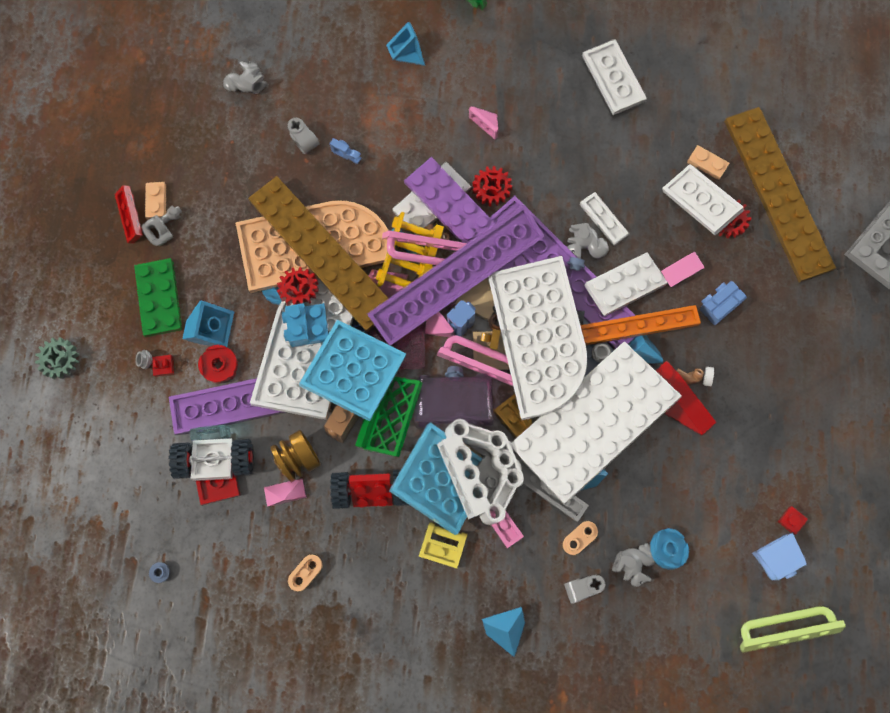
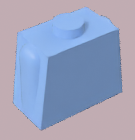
M793 533L785 534L752 553L771 580L793 577L797 574L796 570L806 565L805 557Z

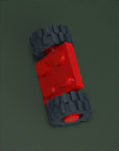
M393 470V483L401 470ZM348 472L331 473L330 495L333 509L349 508L351 496L353 507L392 506L393 497L395 506L409 505L396 495L392 497V493L389 491L393 485L391 484L390 474L349 475Z

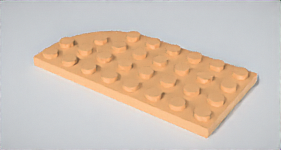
M330 201L306 207L360 268L384 263L387 254V240L382 239V234L388 231V229L373 211L349 201ZM263 216L236 222L250 293L278 287L277 283L281 282L279 277H285V271L290 273L293 267L295 271L302 267L303 271L309 269L310 274L313 273Z

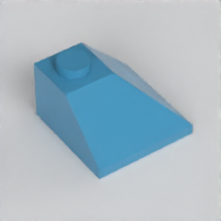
M202 300L199 301L186 321L182 339L201 345H223L227 347L234 311Z

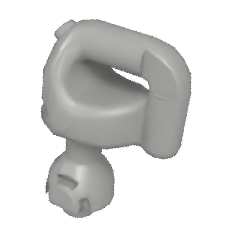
M171 206L162 217L155 215L142 225L143 233L153 245L161 246L173 238L165 223L169 220L181 218L179 215L182 212L178 206L175 208ZM151 228H156L159 232L160 237L158 239L150 230Z

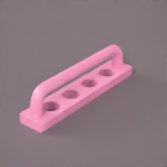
M386 231L382 234V239L387 240V251L392 258L437 265L444 259L398 252L394 247L395 241L457 251L467 244L395 231Z
M456 335L449 337L444 347H440L437 356L513 386L510 374L453 352L451 348L454 343H458L508 364L507 356L503 353Z

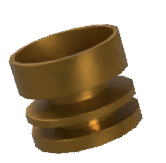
M301 430L289 436L291 443L289 447L284 441L281 440L279 442L282 451L277 445L271 446L277 467L290 482L296 480L293 471L299 477L303 476L301 466H304L310 472L321 465L314 449Z

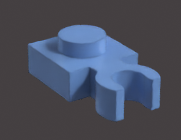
M333 138L330 142L333 153L347 160L349 158L356 164L360 162V153L350 149L345 141H338Z

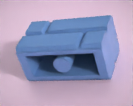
M730 281L727 285L723 282L716 289L717 293L713 297L709 294L701 301L703 305L700 311L708 317L713 325L719 323L747 298L733 281Z
M461 300L455 306V309H452L447 314V322L453 328L454 333L461 337L467 332V329H470L475 324L476 308L470 302L466 303L464 300Z

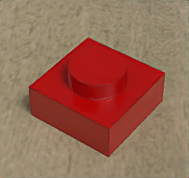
M790 506L778 520V523L793 533V535H796L808 519L794 507Z

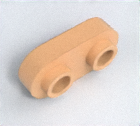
M590 521L581 523L564 538L562 543L564 551L569 555L580 553L597 537V526ZM585 528L591 529L590 535L585 534ZM571 541H575L577 543L576 548L570 547Z
M316 555L306 556L288 578L290 588L294 591L305 590L322 570V560ZM312 561L316 563L314 569H311L309 566ZM298 577H301L303 579L301 585H298L296 583V579Z

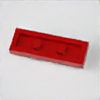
M123 185L115 193V198L127 243L134 244L142 236V227L138 220V212L135 208L134 196L131 193L130 186Z

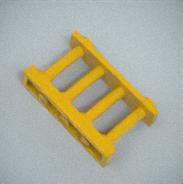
M401 212L398 217H394L392 227L395 232H399L400 228L422 236L441 239L444 228L441 225L437 224L433 229L427 230L403 221L404 212ZM395 241L396 246L424 256L435 257L438 249ZM387 251L383 267L378 270L376 280H378L377 286L381 287L384 281L406 287L411 283V281L388 274L387 271L390 263L415 271L419 277L429 271L433 265L426 263L418 265L406 260L395 259Z

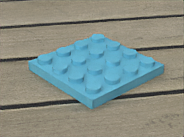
M337 320L299 382V386L370 421L403 363L406 353Z
M429 423L389 491L452 534L457 535L467 515L437 446L439 442L447 439L445 432ZM471 451L472 456L470 460L473 465L477 466L482 458ZM457 452L458 459L463 460V455ZM465 470L466 478L470 476V472Z

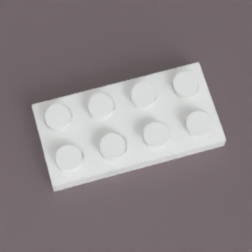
M616 40L583 52L582 57L613 115L646 102L647 98Z
M447 162L441 166L466 193L471 190V186ZM413 192L393 208V212L397 216L401 212L405 213L403 221L422 228L433 224L438 219Z
M691 164L662 188L667 196L714 235L718 234L744 211L742 205Z
M645 253L586 282L584 286L605 317L666 286L668 282L649 254Z

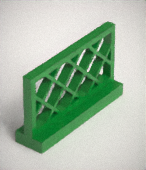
M394 377L370 421L363 420L355 446L368 452H376L399 458L423 382ZM398 382L400 387L392 392L394 383ZM411 385H415L413 392L408 395L406 389ZM403 392L405 398L397 403L395 397ZM392 400L394 406L386 410L388 402ZM407 403L408 409L402 414L400 407ZM397 411L399 417L391 421L389 415ZM386 418L388 425L381 429L382 420ZM401 421L403 424L402 428L396 433L394 426ZM390 429L393 435L385 440L383 434ZM380 437L382 443L374 447L376 439ZM395 440L397 444L393 452L390 451L388 444Z

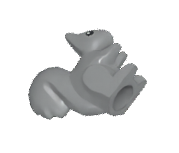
M241 61L240 65L244 72L241 75L230 73L223 80V86L228 91L239 89L242 92L258 94L267 86V82L262 81L264 76L261 72H258L260 69L254 62Z
M588 223L571 225L569 231L574 233V237L568 238L567 242L573 244L567 248L577 258L581 259V249L588 248L590 255L594 258H602L607 255L609 251L607 241H604L603 238H598L596 231Z
M650 544L640 545L639 549L630 548L620 551L616 556L612 571L620 572L623 570L625 572L624 580L631 578V584L634 587L651 581L650 577L641 572L643 565L652 566L656 563L652 558Z

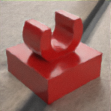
M172 355L152 357L153 376L174 375Z

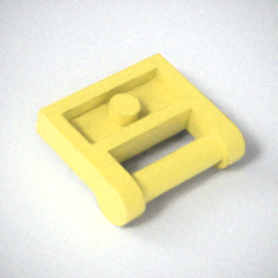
M429 522L419 557L457 569L468 534L462 532V534L454 535L445 528L435 526L436 523ZM432 534L459 541L458 547L431 539Z

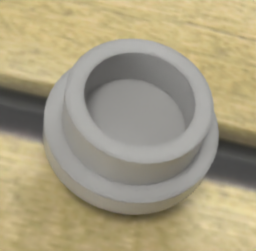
M604 343L596 344L592 349L593 359L600 363L611 354L610 347Z
M143 350L136 355V365L142 369H147L152 364V355L148 350Z

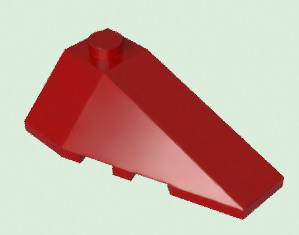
M667 361L655 370L681 395V398L664 413L666 416L674 418L700 435H703L716 423L681 375Z

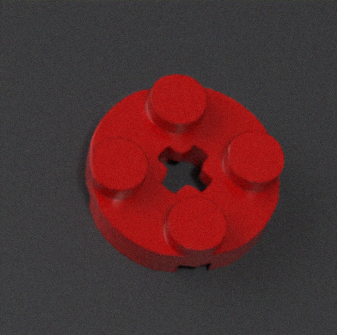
M213 345L208 347L203 355L200 356L198 368L206 380L219 384L235 377L238 360L231 349L223 345ZM217 360L223 363L219 369L213 366L217 363Z

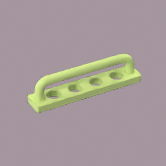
M824 606L750 620L742 625L741 635L743 642L740 648L742 652H748L842 632L846 626L843 620L837 621L833 611ZM817 615H825L829 622L827 624L751 639L749 633L750 629Z

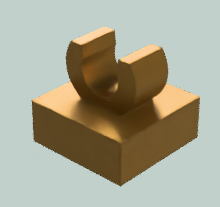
M493 329L492 335L482 333L481 341L490 342L489 349L497 350L501 330Z

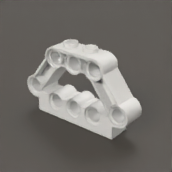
M457 419L447 426L445 430L447 439L439 442L437 446L468 519L479 515L482 522L487 525H493L504 519L505 509L516 488L523 482L522 466L513 453L512 443L508 441L502 431H489L470 425L463 419ZM454 427L460 429L461 435L455 433ZM492 438L497 441V446L493 445ZM464 443L490 452L492 456L491 465L499 472V483L489 502L487 499V488L479 481V469L470 460L472 456L471 450ZM457 452L463 455V460L458 459ZM500 456L505 459V465L500 462ZM465 470L470 472L471 479L466 478ZM508 475L512 476L513 484L509 482ZM473 489L478 491L479 498L474 497ZM490 509L495 511V518L491 517Z

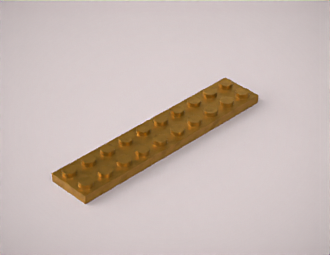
M760 107L726 118L724 121L798 282L800 283L834 271L836 269L835 264Z
M276 176L248 198L250 203L361 327L368 332L375 325L367 313L389 298Z

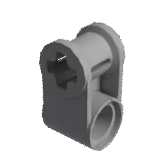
M292 118L288 122L290 136L303 154H307L320 144L315 134L309 130L301 119Z
M591 575L565 583L564 586L570 603L587 599L592 595L602 592L605 588L604 579L599 575ZM593 578L595 581H600L597 590L594 587H590V584L593 583Z

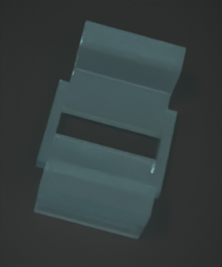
M224 424L190 429L191 441L202 440L201 434L220 432L221 438L230 439V427Z

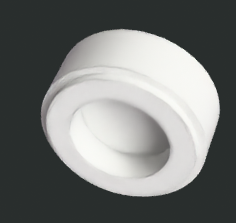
M707 366L705 368L704 386H712L714 367Z

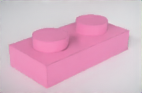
M490 511V515L493 518L496 516L495 511ZM507 512L502 521L491 525L506 548H509L524 537Z

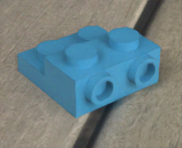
M304 303L285 306V312H282L283 323H287V329L284 330L285 341H289L291 347L325 341L329 331L324 303L305 306Z

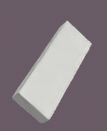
M596 192L580 202V206L613 246L629 236L628 231Z

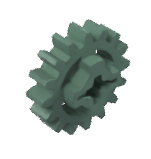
M60 337L58 341L51 338V343L44 342V348L39 346L41 353L35 354V356L39 357V360L35 361V363L40 365L37 369L43 372V375L50 376L52 379H56V377L63 379V374L71 375L70 369L76 370L73 365L74 363H79L75 359V357L79 356V353L75 351L77 347L71 345L70 341H65ZM48 365L52 366L54 370H50Z

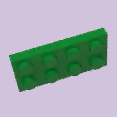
M169 258L134 265L143 336L150 337L182 331L173 260Z

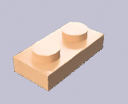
M698 145L687 163L717 180L721 178L729 165V162Z
M164 182L146 183L145 217L147 220L155 215L162 217L166 214V184Z

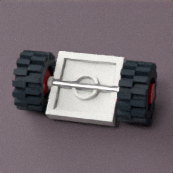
M250 439L193 441V447H191L189 442L172 443L168 458L170 460L169 470L173 479L191 477L193 481L232 479V472L234 475H251L254 465L252 441Z

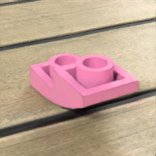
M693 252L661 272L670 287H673L705 267L697 254Z

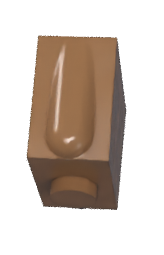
M337 405L324 425L326 435L343 444L359 416Z

